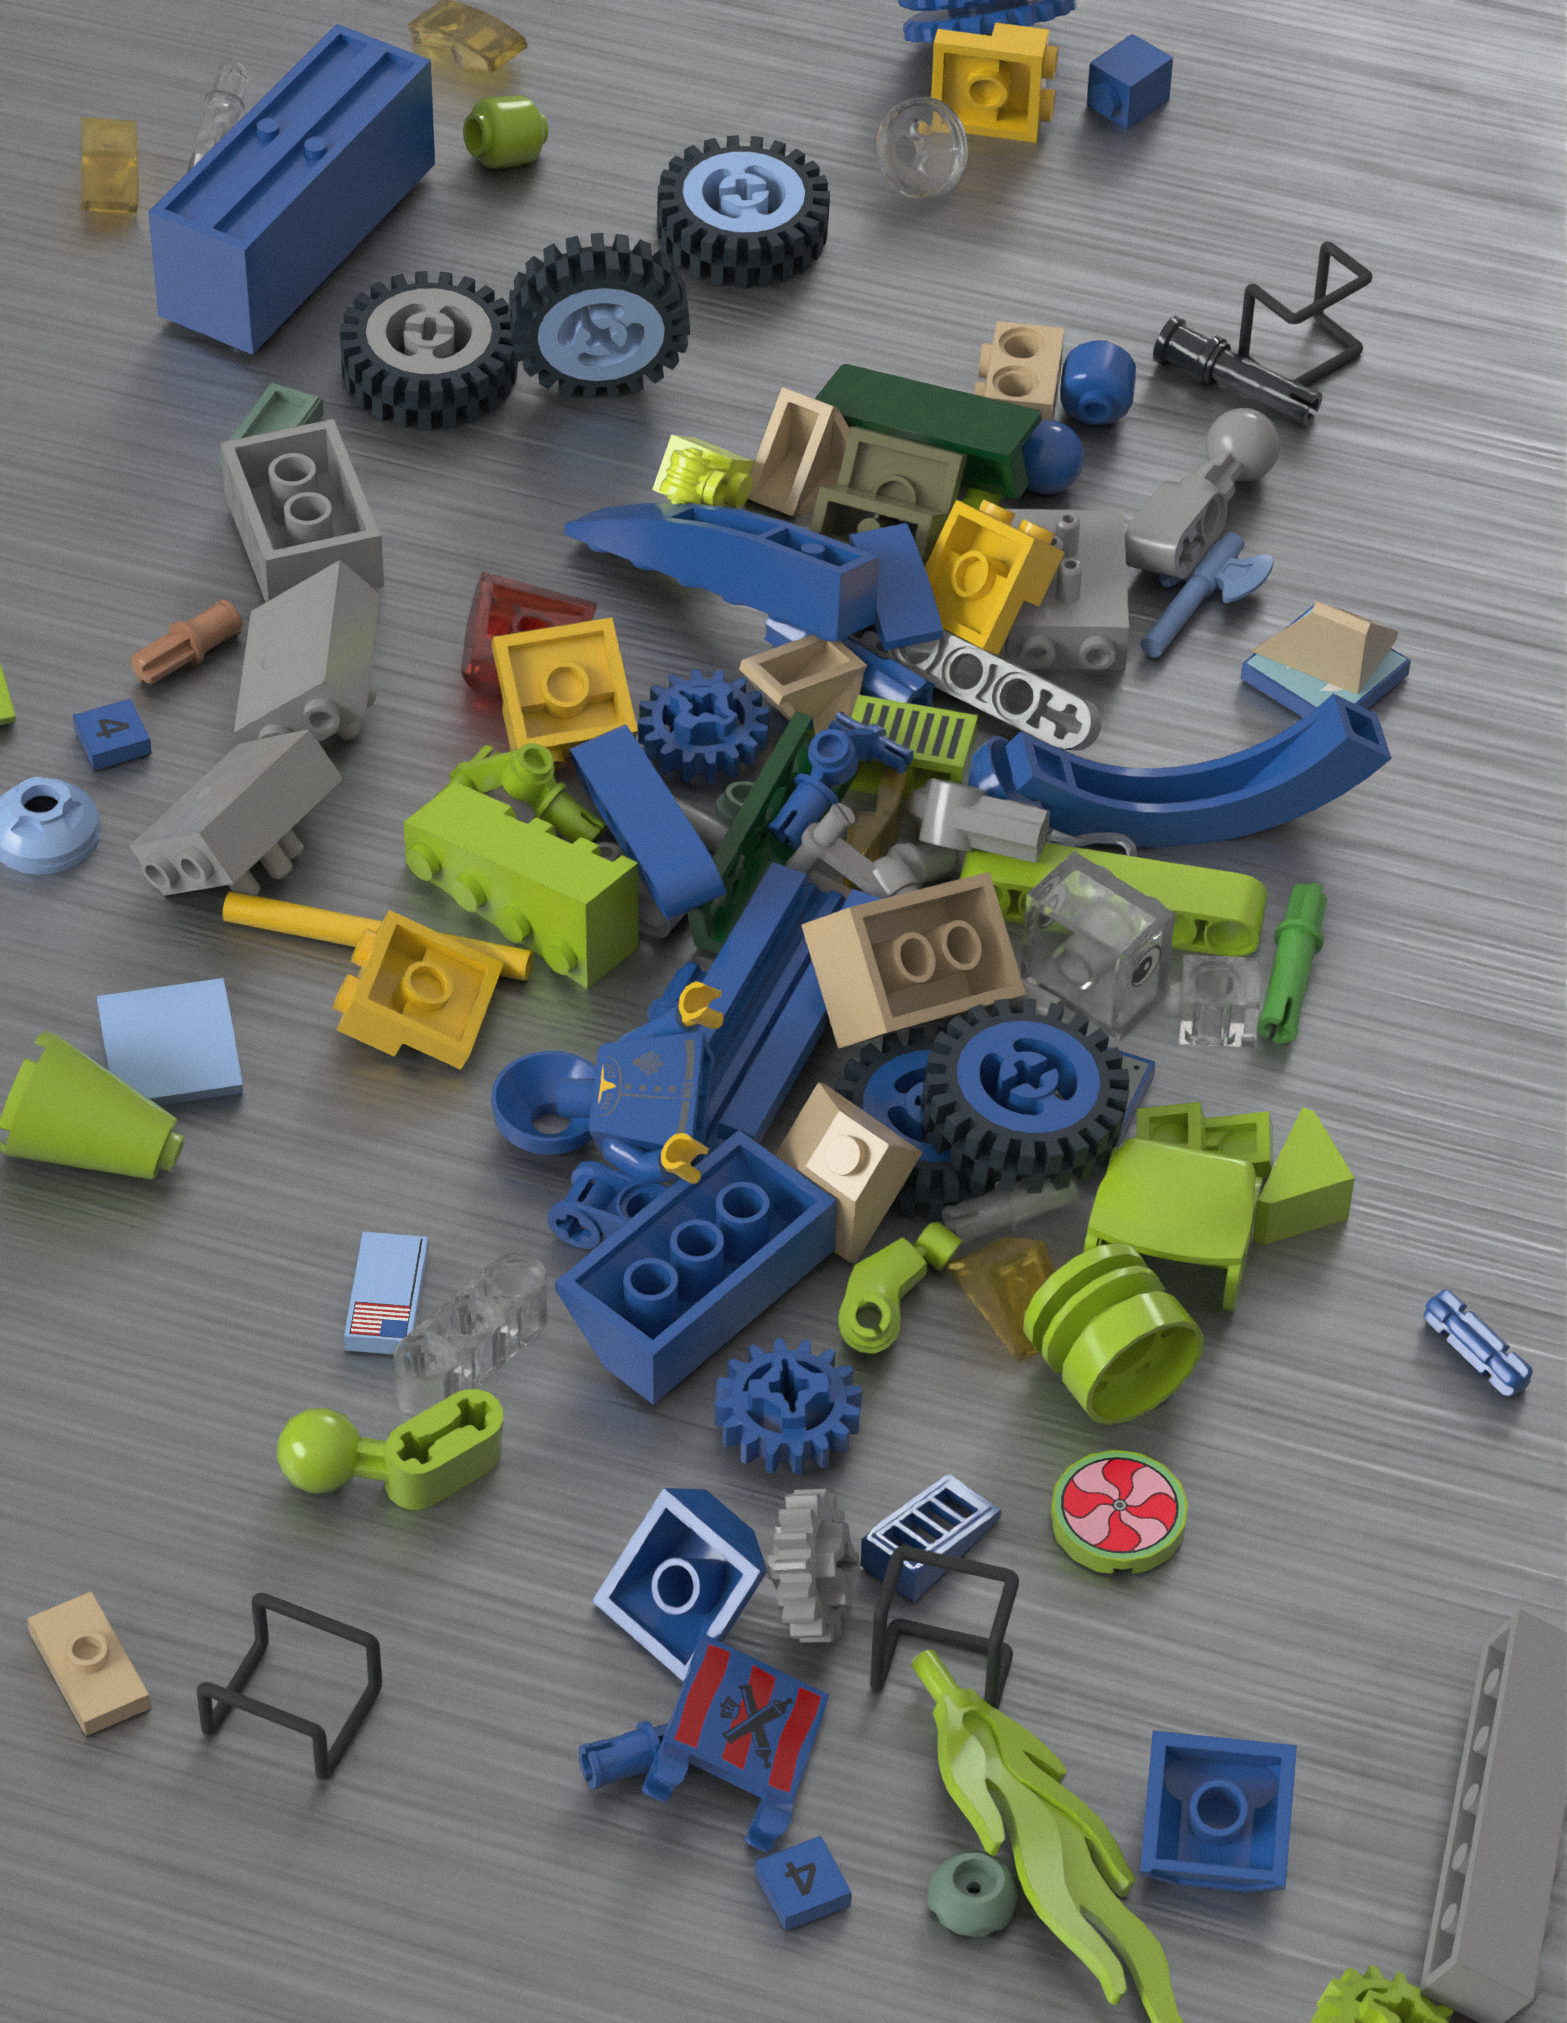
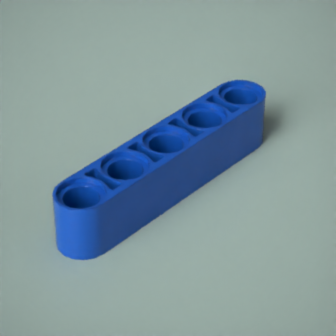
M626 724L569 749L573 765L588 796L626 857L638 862V876L667 921L726 895L720 874L706 846Z

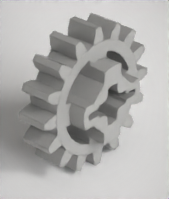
M828 1489L794 1490V1494H787L785 1497L786 1509H780L778 1513L780 1525L775 1527V1543L772 1554L767 1555L768 1580L772 1579L774 1583L778 1607L783 1609L782 1621L783 1623H790V1637L792 1639L799 1638V1643L833 1642L834 1637L842 1635L841 1621H848L847 1607L852 1605L854 1582L856 1577H860L859 1552L854 1550L850 1538V1525L844 1522V1509H837V1495L835 1493L829 1494Z

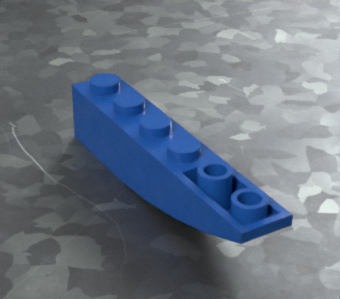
M642 503L604 507L565 523L564 535L587 543L588 547L593 551L613 553L631 560L632 564L637 568L656 570L677 578V582L683 586L703 588L721 595L725 602L733 605H746L767 613L768 617L775 622L798 625L813 631L814 635L821 640L843 641L848 639L851 634L875 623L879 556L783 520L740 509L695 503Z

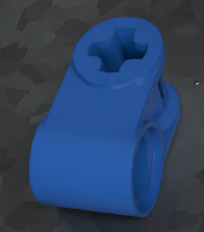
M584 1161L577 1165L571 1177L572 1187L565 1199L556 1202L549 1210L547 1222L554 1234L565 1243L577 1248L594 1250L668 1189V1187L661 1183L644 1184L636 1182L625 1173L613 1170L605 1164L595 1161Z

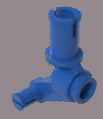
M839 711L835 715L836 721L832 719L828 729L817 733L810 743L808 757L812 766L811 775L800 773L794 779V783L797 786L775 819L769 823L767 830L782 844H785L789 838L791 840L788 844L789 848L797 850L802 845L801 836L807 827L812 823H818L827 808L831 809L833 804L837 805L839 803L838 797L831 789L833 785H841L855 775L858 768V760L869 762L872 759H876L896 770L899 774H903L907 770L906 764L910 766L913 760L914 751L887 738L886 730L874 723L867 727L845 715L844 712Z

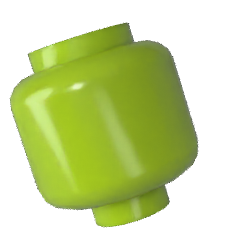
M525 95L483 98L474 105L471 113L466 116L463 126V138L468 152L473 157H476L477 161L483 166L492 169L532 164L539 157L549 132L546 117L539 111L536 104Z

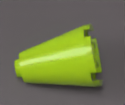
M44 1030L34 1042L45 1047L44 1052L38 1063L25 1058L1 1114L0 1128L10 1133L9 1137L0 1139V1153L10 1157L151 1180L156 1178L161 1169L171 1173L178 1161L186 1136L176 1133L179 1120L66 1040Z

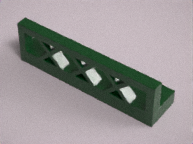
M795 711L712 859L724 884L726 895L687 912L694 946L719 954L772 862L787 867V860L797 851L789 848L788 844L791 841L789 838L785 844L780 843L769 833L767 826L775 819L797 786L794 783L796 776L800 773L811 775L812 766L808 757V748L815 737L812 716ZM858 768L855 775L849 781L841 785H833L831 790L838 797L839 803L842 802L855 779ZM827 808V810L825 811L821 819L818 821V823H820L821 820L825 817V815L830 811V808Z

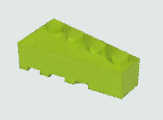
M456 781L403 821L405 861L417 877L425 881L430 880L453 896L462 908L469 912L475 911L498 927L501 933L511 942L521 943L543 958L556 973L567 975L588 989L639 948L638 862L622 855L614 862L600 857L599 845L582 837L573 844L564 841L556 836L553 824L537 817L528 824L518 820L512 806Z

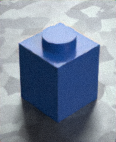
M1132 33L1090 62L1086 105L1128 130L1170 100L1173 57Z

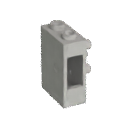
M1006 509L1016 514L1011 524L1012 526L1018 528L1022 519L1055 533L1050 545L1065 552L1040 606L1038 607L1026 601L1023 602L1005 640L1006 659L1025 669L1125 670L1129 637V612L1123 511Z
M341 560L251 611L234 733L243 741L248 742L307 729L311 730L318 742L335 733L344 741L353 739L359 733L360 722L358 720L366 716L367 708L375 702L377 694L376 690L370 686L380 594Z
M310 729L239 743L129 847L140 861L141 870L145 878L154 887L158 888L163 896L229 885L234 892L257 896L261 887L249 869L259 860L272 879L278 880L288 875L293 866L290 860L299 856L303 850V845L292 828L336 787L343 778Z

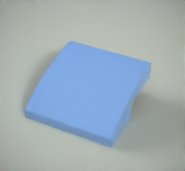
M224 978L96 996L108 1070L157 1105L243 1093V1082Z

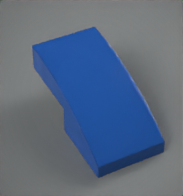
M907 523L850 534V546L879 556L876 618L873 625L885 651L943 639V628L932 588Z

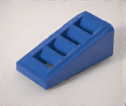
M948 1473L879 1522L862 1538L860 1566L883 1581L893 1551L904 1542L913 1548L960 1558L1001 1518V1509ZM951 1499L972 1515L966 1519L945 1503ZM935 1513L953 1525L954 1528L948 1531L930 1517ZM920 1528L935 1538L936 1541L930 1543L917 1534L916 1531ZM904 1560L895 1591L914 1603L947 1569Z

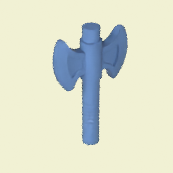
M1227 532L1220 541L1215 542L1188 577L1180 579L1158 574L1160 584L1165 587H1171L1182 581H1187V583L1142 639L1140 645L1144 653L1151 657H1159L1204 598L1209 597L1216 588L1223 591L1224 603L1236 601L1254 592L1269 577L1273 568V557L1268 554H1262L1251 558L1238 559L1239 553L1244 548V541L1238 534Z

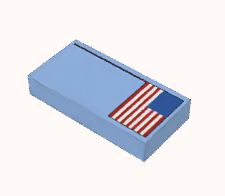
M362 1232L344 1332L345 1351L412 1355L429 1254L428 1237Z

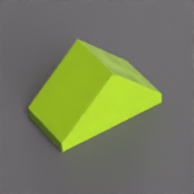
M1302 1107L1258 1198L1252 1239L1254 1242L1263 1245L1270 1244L1349 1218L1355 1177L1313 1110Z

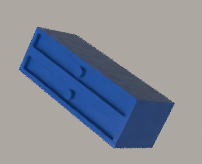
M336 24L148 211L158 316L253 355L435 165L431 60Z

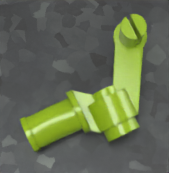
M528 743L519 749L502 754L496 750L491 757L489 756L494 747L489 745L483 746L469 762H460L450 772V782L434 795L436 797L455 781L480 793L503 786L504 790L514 799L529 802L535 813L533 819L537 817L553 824L555 831L572 844L580 837L596 844L608 827L604 820H601L566 793L567 785L563 782L557 785L553 776V756L547 748L536 743Z

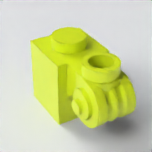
M671 435L652 490L666 495V498L670 499L672 504L695 503L739 509L747 501L752 489L753 479L750 476L754 461L696 437Z

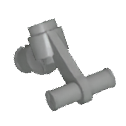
M837 803V805H832L830 811L820 823H812L807 827L801 836L802 845L786 862L787 867L807 873L810 876L818 863L823 860L868 894L884 899L916 891L924 882L952 878V873H956L959 869L960 859L956 849L930 843L915 846L907 842L894 845L885 857L872 863L840 838L848 827L854 823L855 816L849 807Z

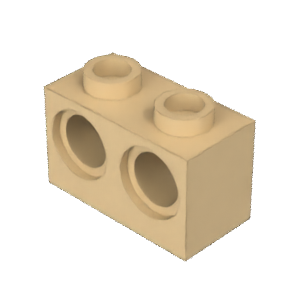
M996 321L993 344L982 343L979 377L987 378V381H976L974 395L1037 409L1041 412L1042 420H1054L1062 371L1065 328Z

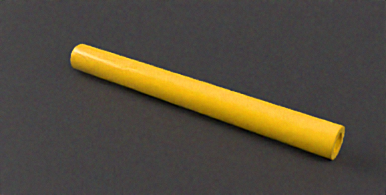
M234 891L228 892L223 906V921L350 947H356L366 927L376 932L382 922L381 920ZM441 933L504 962L499 976L528 981L533 965L534 954L532 950Z

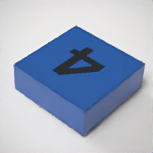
M131 698L73 715L74 730L93 770L152 754L150 737Z
M822 1836L755 1861V1875L785 1932L851 1906L852 1892Z

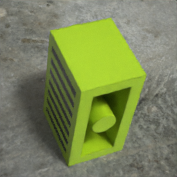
M858 695L851 718L867 727L873 723L886 730L887 738L907 749L913 750L914 757L910 766L906 764L907 770L903 774H899L896 770L876 759H872L869 762L858 760V773L848 790L908 800L910 791L921 788L928 779L934 778L968 785L970 762L973 752L976 750L978 715Z

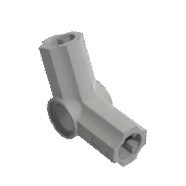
M932 778L928 779L921 788L910 791L906 805V812L913 817L917 830L920 831L918 840L967 852H973V848L1034 863L1039 862L1042 850L1045 847L1049 830L1050 810L1010 799L1004 800L987 796L986 790Z

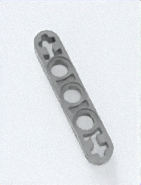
M863 628L850 635L852 639L881 657L897 660L934 683V687L1050 745L1066 750L1079 751L1091 746L1099 736L1101 716L1096 706L1088 699L999 655L986 651L944 628L943 639L932 641L933 647L930 656L920 664H914L909 660L906 654V646L885 651L876 632H865L866 628ZM974 655L982 664V678L973 688L964 689L956 679L957 665L965 657ZM1025 680L1033 690V702L1027 711L1015 715L1007 706L1006 695L1012 684ZM1051 707L1068 714H1073L1078 708L1075 718L1082 723L1079 733L1068 732L1065 735L1066 727L1051 718L1043 717L1048 708Z

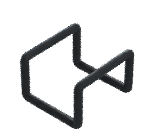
M1326 241L1320 247L1314 303L1300 311L1293 313L1258 285L1249 284L1244 292L1238 355L1259 364L1249 355L1256 298L1289 324H1300L1313 316L1318 324L1349 347V349L1293 381L1307 386L1359 356L1363 351L1362 343L1325 315L1324 310L1370 284L1373 278L1372 273L1334 243ZM1332 256L1356 274L1358 278L1326 295L1330 257Z
M909 1546L896 1548L890 1557L874 1611L871 1688L881 1690L884 1687L900 1633L988 1652L984 1700L998 1710L1013 1658L1011 1646L1003 1642L1019 1587L1018 1575L1013 1570ZM904 1560L1005 1582L990 1637L985 1638L905 1619L893 1620L887 1627L890 1606Z
M257 1593L252 1597L251 1601L255 1641L227 1688L210 1682H203L197 1687L201 1730L205 1735H213L233 1706L305 1734L312 1738L315 1774L318 1779L327 1780L332 1775L380 1693L382 1670L379 1641L374 1635L269 1594ZM266 1609L366 1647L368 1685L329 1752L327 1749L326 1733L320 1725L239 1694L269 1643ZM212 1699L218 1701L214 1709L212 1706Z

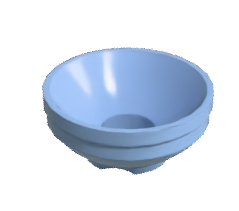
M33 777L11 787L0 796V862L9 868L28 874H54L79 865L97 847L101 837L100 816L94 800L77 785L60 779ZM37 796H49L58 801L56 807L44 813H35L24 808L28 800Z

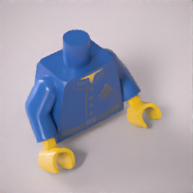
M692 982L687 985L680 995L679 1004L674 1008L624 1034L617 1042L605 1043L600 1046L597 1054L595 1079L561 1078L558 1084L557 1111L559 1116L590 1118L589 1132L598 1150L604 1154L608 1163L636 1182L655 1184L680 1177L688 1183L696 1184L702 1175L694 1166L702 1161L703 1155L709 1151V1148L705 1146L715 1057L704 1032L697 1031H699L701 1025L710 1029H718L722 1026L724 1018L721 1012L708 1008L714 999L721 997L722 991L701 982Z

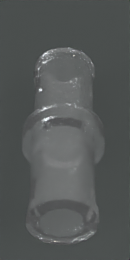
M1046 1176L1042 1193L1027 1194L1026 1179L1016 1182L1013 1192L999 1190L1000 1182L994 1184V1191L954 1206L944 1207L942 1214L945 1227L949 1230L955 1228L956 1233L954 1234L962 1239L959 1245L961 1247L967 1242L1007 1227L1012 1232L1026 1228L1029 1219L1069 1204L1074 1205L1079 1202L1080 1197L1075 1179L1070 1181L1069 1188L1055 1191L1050 1177Z

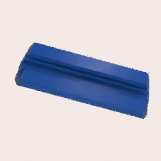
M772 862L702 981L703 984L722 991L721 997L714 999L708 1008L721 1012L724 1018L722 1026L718 1029H710L701 1025V1028L697 1031L704 1032L715 1057L705 1146L709 1148V1151L703 1155V1159L738 1130L760 1144L830 1020L801 925L843 909L882 898L853 889L846 900L842 893L830 890L829 893L820 891L817 885L809 883L810 878L807 873Z

